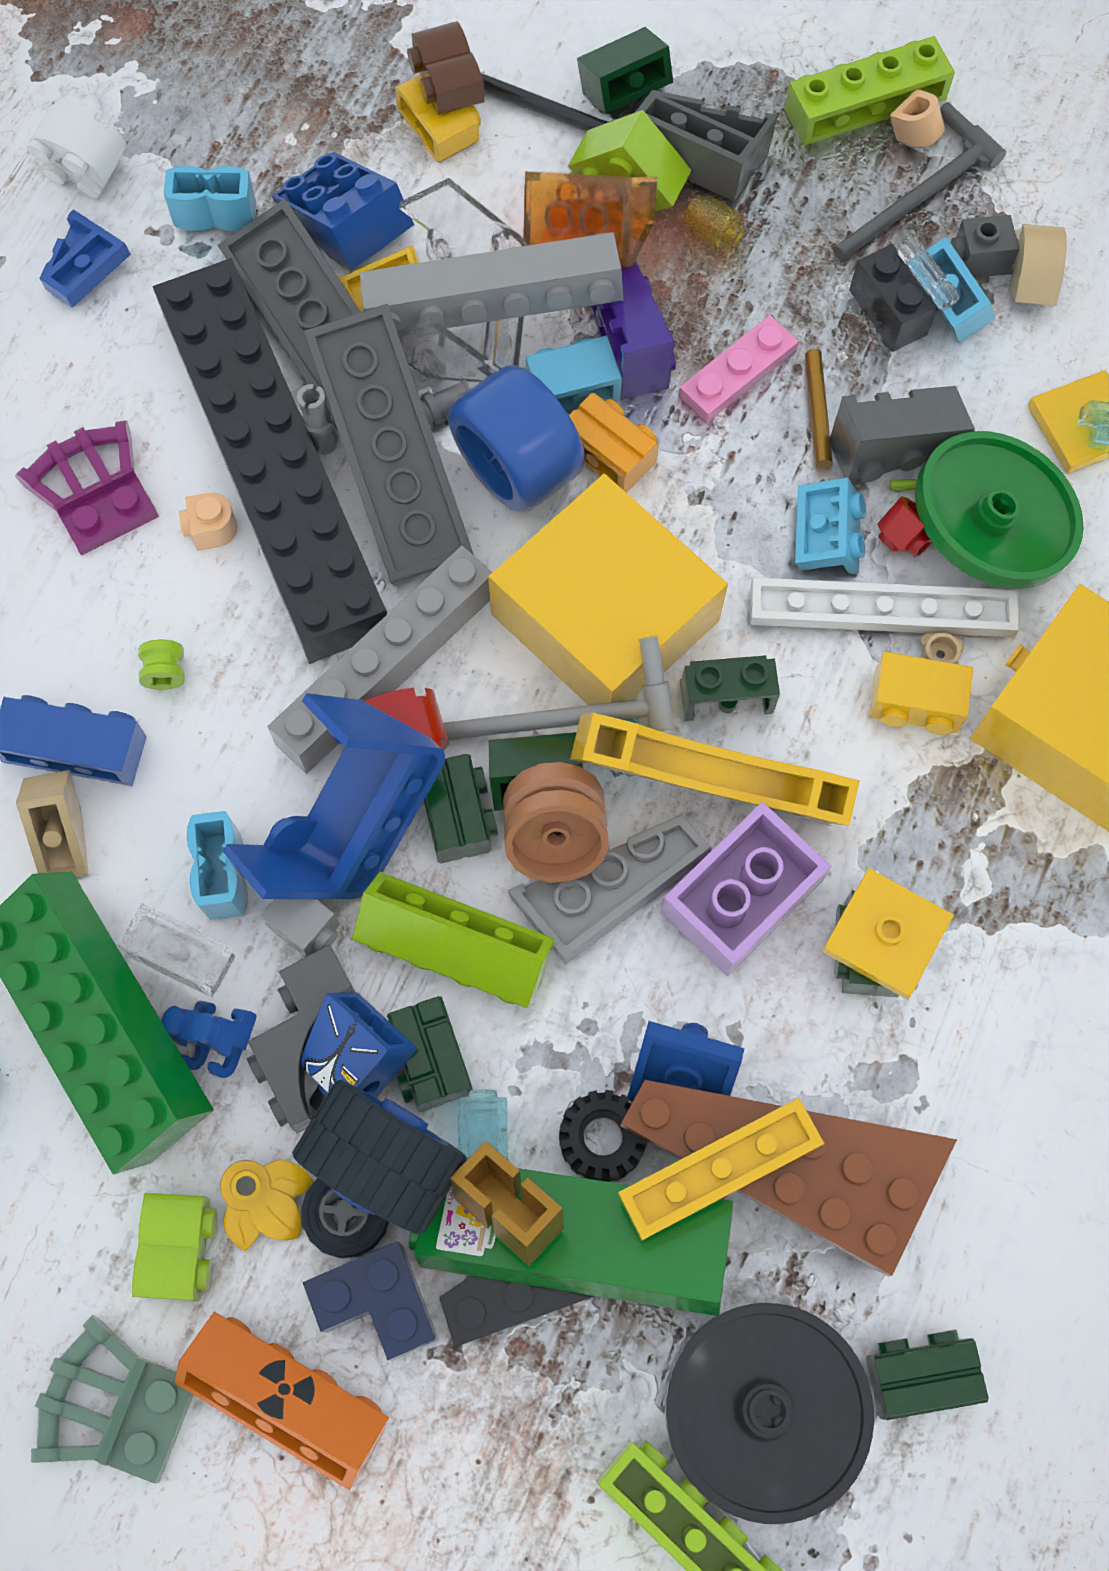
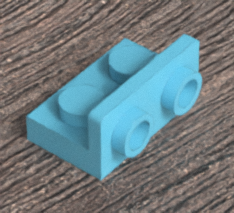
M848 477L798 485L795 564L801 571L843 565L849 574L859 573V558H864L865 541L862 532H860V519H864L866 516V503L863 494L856 491Z

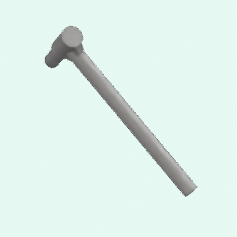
M648 636L639 639L646 684L643 685V688L638 693L637 700L444 722L448 740L574 726L579 724L580 716L584 713H597L621 720L640 718L641 723L646 727L658 731L671 730L675 728L669 684L668 681H664L658 636Z

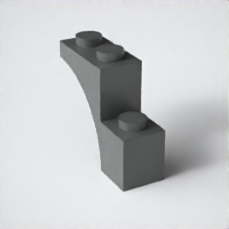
M330 944L278 971L285 985L277 990L290 1014L298 1010L300 1013L247 1041L254 1055L246 1059L259 1084L268 1081L275 1095L274 1098L268 1101V1104L281 1127L289 1123L290 1127L297 1134L305 1130L312 1120L305 1093L306 1070L301 1066V1056L322 1002L327 993L355 992Z

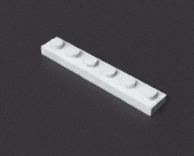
M753 577L751 582L750 625L1015 637L1019 631L1018 590Z

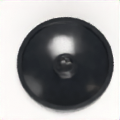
M756 1303L735 1307L721 1313L719 1316H715L702 1325L686 1342L675 1360L667 1383L665 1421L669 1442L680 1468L688 1480L711 1503L723 1511L747 1521L761 1524H786L805 1520L819 1514L838 1501L850 1489L859 1476L870 1451L874 1430V1405L869 1381L862 1364L847 1341L834 1328L817 1316L793 1306L778 1303Z

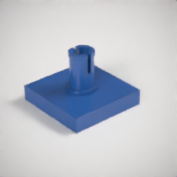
M648 1021L627 1097L629 1101L633 1102L644 1080L730 1096L742 1063L744 1048L708 1038V1030L698 1023H686L680 1030Z

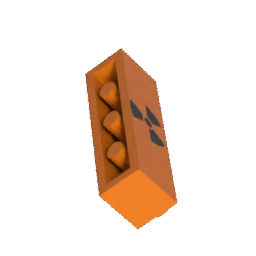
M215 1311L178 1361L175 1384L349 1491L380 1441L389 1419L371 1399L364 1396H353L340 1388L335 1379L328 1373L318 1369L310 1370L294 1360L293 1355L285 1347L276 1343L267 1344L251 1334L250 1329L242 1321L233 1317L224 1318Z

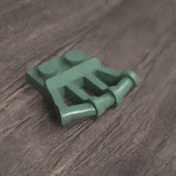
M91 1315L83 1324L85 1331L60 1358H54L50 1371L54 1372L46 1393H40L36 1401L35 1407L39 1408L37 1448H31L30 1463L95 1460L102 1465H108L154 1484L159 1483L194 1395L175 1384L177 1371L139 1357L103 1321L95 1315ZM101 1343L129 1370V1373L124 1382L84 1367L81 1363ZM73 1379L119 1396L111 1417L66 1401L65 1398ZM59 1416L104 1432L100 1444L58 1447Z

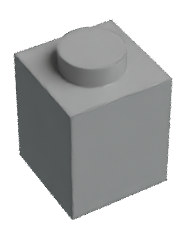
M274 899L260 915L269 929L304 957L329 944L332 945L338 936L336 929L340 924L335 914L317 899Z

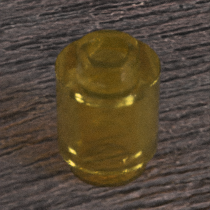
M701 194L697 195L690 202L684 214L683 222L689 227L690 233L722 252L730 248H736L746 233L744 215L711 195L707 197Z

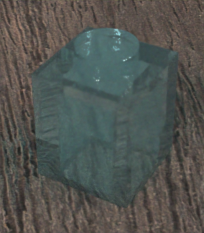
M482 1089L469 1091L468 1098L457 1099L458 1150L465 1154L468 1160L487 1141L509 1161L507 1097H497L496 1090Z

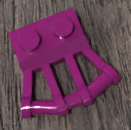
M127 420L117 421L115 426L89 430H85L82 427L73 431L75 436L59 444L56 440L47 444L48 449L28 469L22 467L15 474L17 480L26 489L58 513L81 556L159 517L134 471L132 438ZM118 443L120 471L110 476L94 446ZM82 451L85 452L100 481L84 489L67 461L68 458ZM56 465H58L73 493L64 499L40 482Z

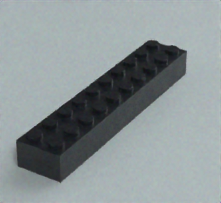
M232 258L152 286L167 327L308 663L312 664L352 648L387 615V611Z

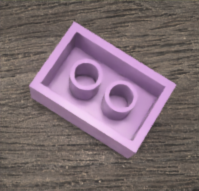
M761 802L664 896L660 912L728 977L823 882L832 866L764 802Z

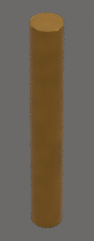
M811 349L805 353L815 465L817 468L825 469L831 467L833 461L822 352L818 349Z

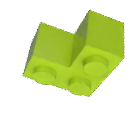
M643 110L587 130L568 164V168L592 195L620 186L644 215L672 207L691 172V168Z

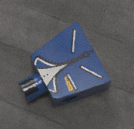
M358 992L326 994L301 1056L302 1068L319 1083L309 1099L310 1105L316 1111L337 1080L350 1083L377 1098L417 1049L410 1040Z

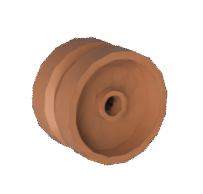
M541 763L523 770L509 783L503 797L504 841L506 857L515 870L530 879L543 882H570L588 875L603 862L609 849L604 790L594 775L580 766L568 763Z

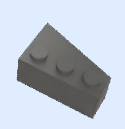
M652 90L635 112L643 110L691 168L687 180L735 201L768 155L778 115L765 113L764 119L739 114L740 107L728 105L727 111L701 107L702 100Z
M946 386L914 389L908 393L909 398L891 399L889 392H882L874 396L875 401L857 402L854 395L842 396L830 435V441L843 477H848L851 483L859 480L871 482L887 472L898 469L902 471L913 470L926 462L933 451L945 440L960 433L974 431V425L957 387Z

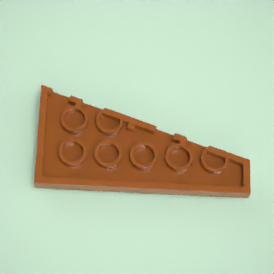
M644 1080L620 1126L681 1160L782 1106ZM807 1111L824 1144L737 1190V1192L884 1275L892 1276L957 1139Z

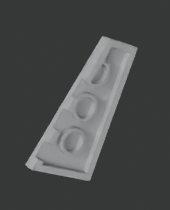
M683 815L633 835L627 839L628 842L608 850L603 862L586 876L570 882L548 883L536 881L525 887L523 884H520L508 890L509 897L539 933L555 939L552 949L566 965L692 870L711 852V846Z

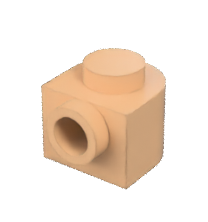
M916 89L890 114L897 141L910 146H931L942 136L945 130L937 97L919 89Z
M204 493L185 497L187 509L179 511L181 529L184 537H192L197 551L222 547L234 539L238 528L237 521L229 501L224 496L218 493Z

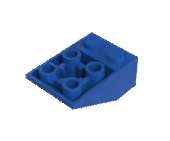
M335 152L319 157L313 167L301 175L289 178L284 182L279 191L271 195L277 204L286 199L312 240L330 259L349 270L356 268L415 225L397 182Z

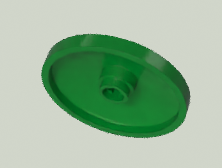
M990 431L960 433L945 440L933 451L922 466L917 477L915 487L916 508L920 520L925 525L924 530L949 562L979 581L1009 589L1039 586L1055 578L1073 560L1080 548L1084 531L1083 515L1074 489L1065 475L1048 457L1019 439Z

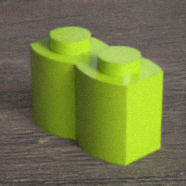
M144 1193L139 1222L138 1248L133 1271L132 1297L199 1301L201 1290L208 1291L211 1282L212 1261L204 1259L207 1239H214L218 1217L217 1208H210V1198L205 1196Z

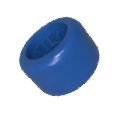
M509 365L498 369L458 398L449 410V428L466 463L486 489L511 510L526 512L536 508L572 481L583 468L585 453L574 423L550 389L525 368Z

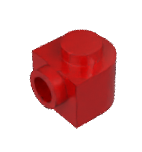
M901 496L877 523L881 531L878 535L879 539L894 552H909L916 558L924 553L932 544L924 530L925 525L918 516L916 503L907 497Z

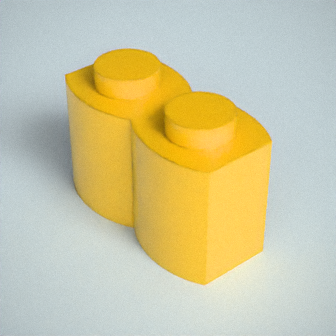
M419 74L395 87L397 107L407 124L418 134L432 157L437 162H441L479 141L481 118L474 105L438 115L433 104H426L420 88V79L422 77Z

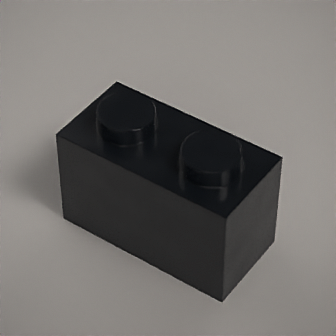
M890 244L857 260L849 291L891 351L894 352L927 336L938 306L894 244Z

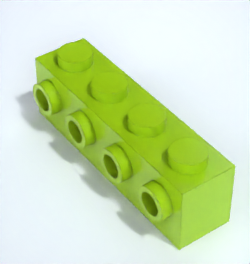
M935 36L920 41H911L904 46L892 50L877 52L869 57L848 64H839L823 72L804 75L797 80L789 82L784 110L802 145L805 146L889 119L890 114L916 89L935 95L938 102L947 99L955 71Z
M383 872L378 873L363 893L351 939L367 945L373 951L390 954L410 962L419 969L431 970L454 979L460 985L477 988L497 996L506 1003L518 1004L525 1008L529 1007L541 984L555 941L554 938Z
M629 1440L596 1479L597 1484L686 1571H783L766 1554L757 1562L742 1547L749 1538L725 1515L719 1523L710 1517L702 1509L708 1502V1499L690 1481L684 1478L677 1485L662 1470L669 1461L647 1440L639 1448Z

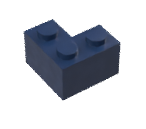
M399 1241L302 1282L320 1332L329 1333L370 1315L387 1361H393L439 1340L404 1247Z

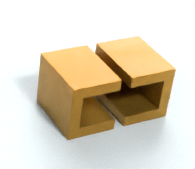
M487 1141L450 1177L454 1199L487 1229L493 1224L495 1236L528 1266L535 1261L564 1229L563 1208L528 1177L521 1184L520 1170ZM521 1193L522 1202L517 1198Z

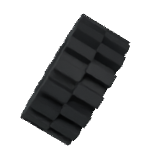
M597 1090L588 1092V1095L583 1098L581 1096L574 1100L573 1105L567 1108L563 1115L562 1123H560L559 1146L561 1147L562 1156L565 1162L567 1161L571 1166L570 1169L573 1172L579 1173L586 1179L610 1182L611 1180H620L626 1177L629 1172L637 1167L647 1146L646 1140L620 1126L631 1103L627 1096L623 1094L621 1096L615 1095L612 1090H605L603 1093H597ZM598 1118H608L619 1126L622 1132V1143L614 1153L597 1155L588 1149L584 1141V1131L591 1121Z

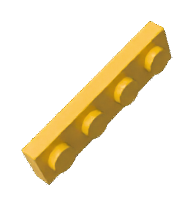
M797 1098L619 1191L618 1196L641 1241L821 1147L824 1142L800 1098Z

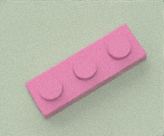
M769 315L679 387L678 396L708 423L796 352L799 341L776 319Z

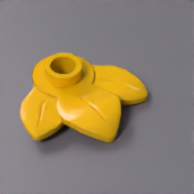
M283 1159L272 1161L264 1166L251 1160H241L231 1164L224 1171L220 1181L221 1195L227 1203L223 1218V1226L227 1237L244 1251L252 1246L259 1233L275 1240L297 1239L301 1233V1217L298 1206L293 1199L309 1189L314 1182L312 1177L302 1167ZM243 1176H250L255 1182L254 1190L248 1195H241L236 1190V1183Z

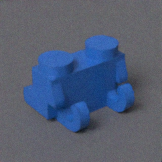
M201 1000L196 1002L192 1011L178 1006L168 1008L163 1014L161 1021L172 1040L180 1046L187 1047L188 1043L195 1046L192 1058L189 1055L181 1054L190 1070H197L203 1066L209 1051L213 1050L219 1055L225 1056V1060L222 1066L217 1062H209L207 1065L209 1073L219 1078L231 1076L238 1065L242 1051L246 1050L247 1041L250 1039L257 1018L256 1014L251 1011L235 1008L231 1012V1018L234 1021H230L223 1017L212 1015L216 1011V1005Z

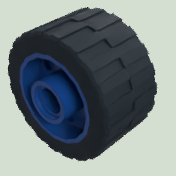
M343 1080L334 1082L292 1151L293 1158L298 1164L330 1186L331 1190L341 1198L371 1215H378L386 1221L415 1234L425 1233L452 1187L450 1177L467 1161L465 1154L428 1130L429 1124L415 1114L387 1098L382 1102Z

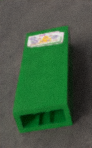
M518 1168L521 1175V1184L528 1177L563 1208L564 1229L530 1266L523 1262L495 1236L493 1224L487 1229L454 1199L452 1187L425 1233L415 1234L410 1232L409 1248L410 1250H415L414 1255L421 1268L719 1316L733 1201L720 1199L641 1241L618 1196L619 1191L631 1185ZM522 1193L517 1197L521 1202Z

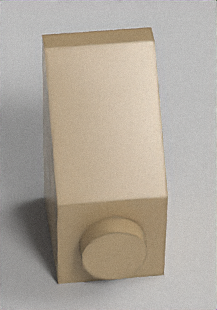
M70 770L23 778L16 805L37 872L72 871L75 877L88 875L82 811Z

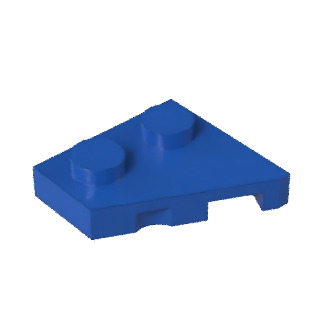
M74 209L67 217L70 228L65 239L57 238L52 249V258L46 263L39 278L48 292L72 308L131 255L123 241Z

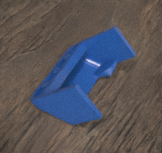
M306 693L302 702L329 730L330 735L345 747L308 816H291L279 820L271 828L264 845L226 844L223 852L262 899H356L363 896L364 891L378 873L385 870L439 775L445 762V753L430 737L365 701Z

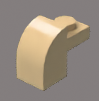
M1022 224L1021 230H1015L1019 251L1014 262L1009 292L1014 302L1057 306L1066 261L1067 237L1065 228Z

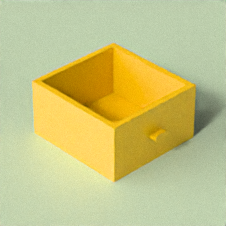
M605 473L488 576L491 615L587 705L636 700L638 693L643 688V685L646 684L639 639L648 636H658L664 674L720 621L728 583Z
M1079 584L1031 652L1019 644L1006 662L1005 666L1010 667L1016 673L993 703L970 739L1109 832V602L1082 584Z

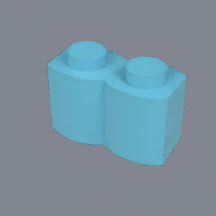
M178 166L166 170L164 197L173 225L176 228L186 231H203L216 227L224 231L237 232L256 219L257 202L249 171L234 166H222L208 171L195 166Z
M226 811L192 815L187 826V844L192 857L195 859L190 872V890L194 901L210 920L243 916L248 899L246 882L239 870L223 852L226 844H243L240 832Z

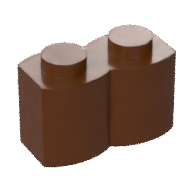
M458 21L411 33L413 47L407 49L408 60L413 74L420 73L422 77L420 79V88L426 104L432 103L435 111L440 115L484 102L483 78L477 61L470 51L465 33Z

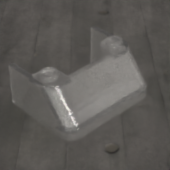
M450 178L400 202L399 209L428 231L426 253L429 261L527 246L517 232ZM524 316L445 328L433 318H428L397 333L408 365L429 379L462 381L465 379L467 382L480 383L502 367L509 365L519 366Z

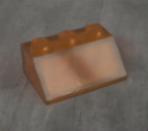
M525 171L523 246L614 232L620 265L622 267H632L655 222L657 177L567 171Z

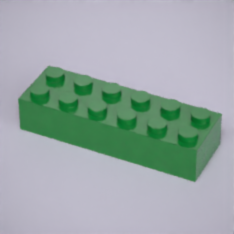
M73 872L32 874L0 905V978L111 1173L114 1175L150 1164L214 1111Z

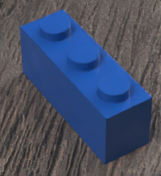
M22 695L21 699L3 697L0 707L1 762L51 772L70 770L73 776L133 786L147 737L133 716L119 711H110L108 715L92 713L89 708L75 703H66L64 707L48 705L47 701L31 695Z

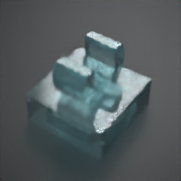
M1090 400L1080 408L1077 425L1092 427L1088 447L1107 449V445H1109L1108 402Z

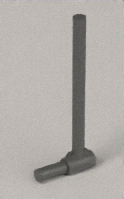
M946 102L940 108L943 121L963 138L964 152L834 246L833 252L840 261L845 260L975 163L979 166L993 169L1004 159L1007 151L979 125L974 126L952 104Z

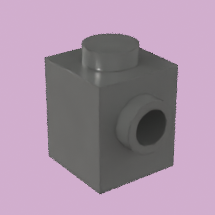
M1011 215L963 219L956 237L952 238L950 242L974 278L1009 274L1019 251Z

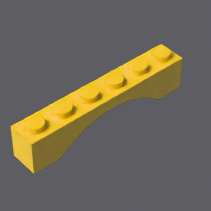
M597 713L581 714L570 760L756 806L764 802L772 810L828 824L845 826L850 825L860 780L711 746L637 723Z

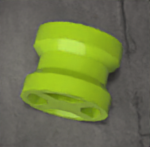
M157 639L146 641L139 645L138 657L143 662V668L139 671L140 685L156 690L173 689L183 685L185 674L183 669L180 668V661L184 657L182 644L172 640Z

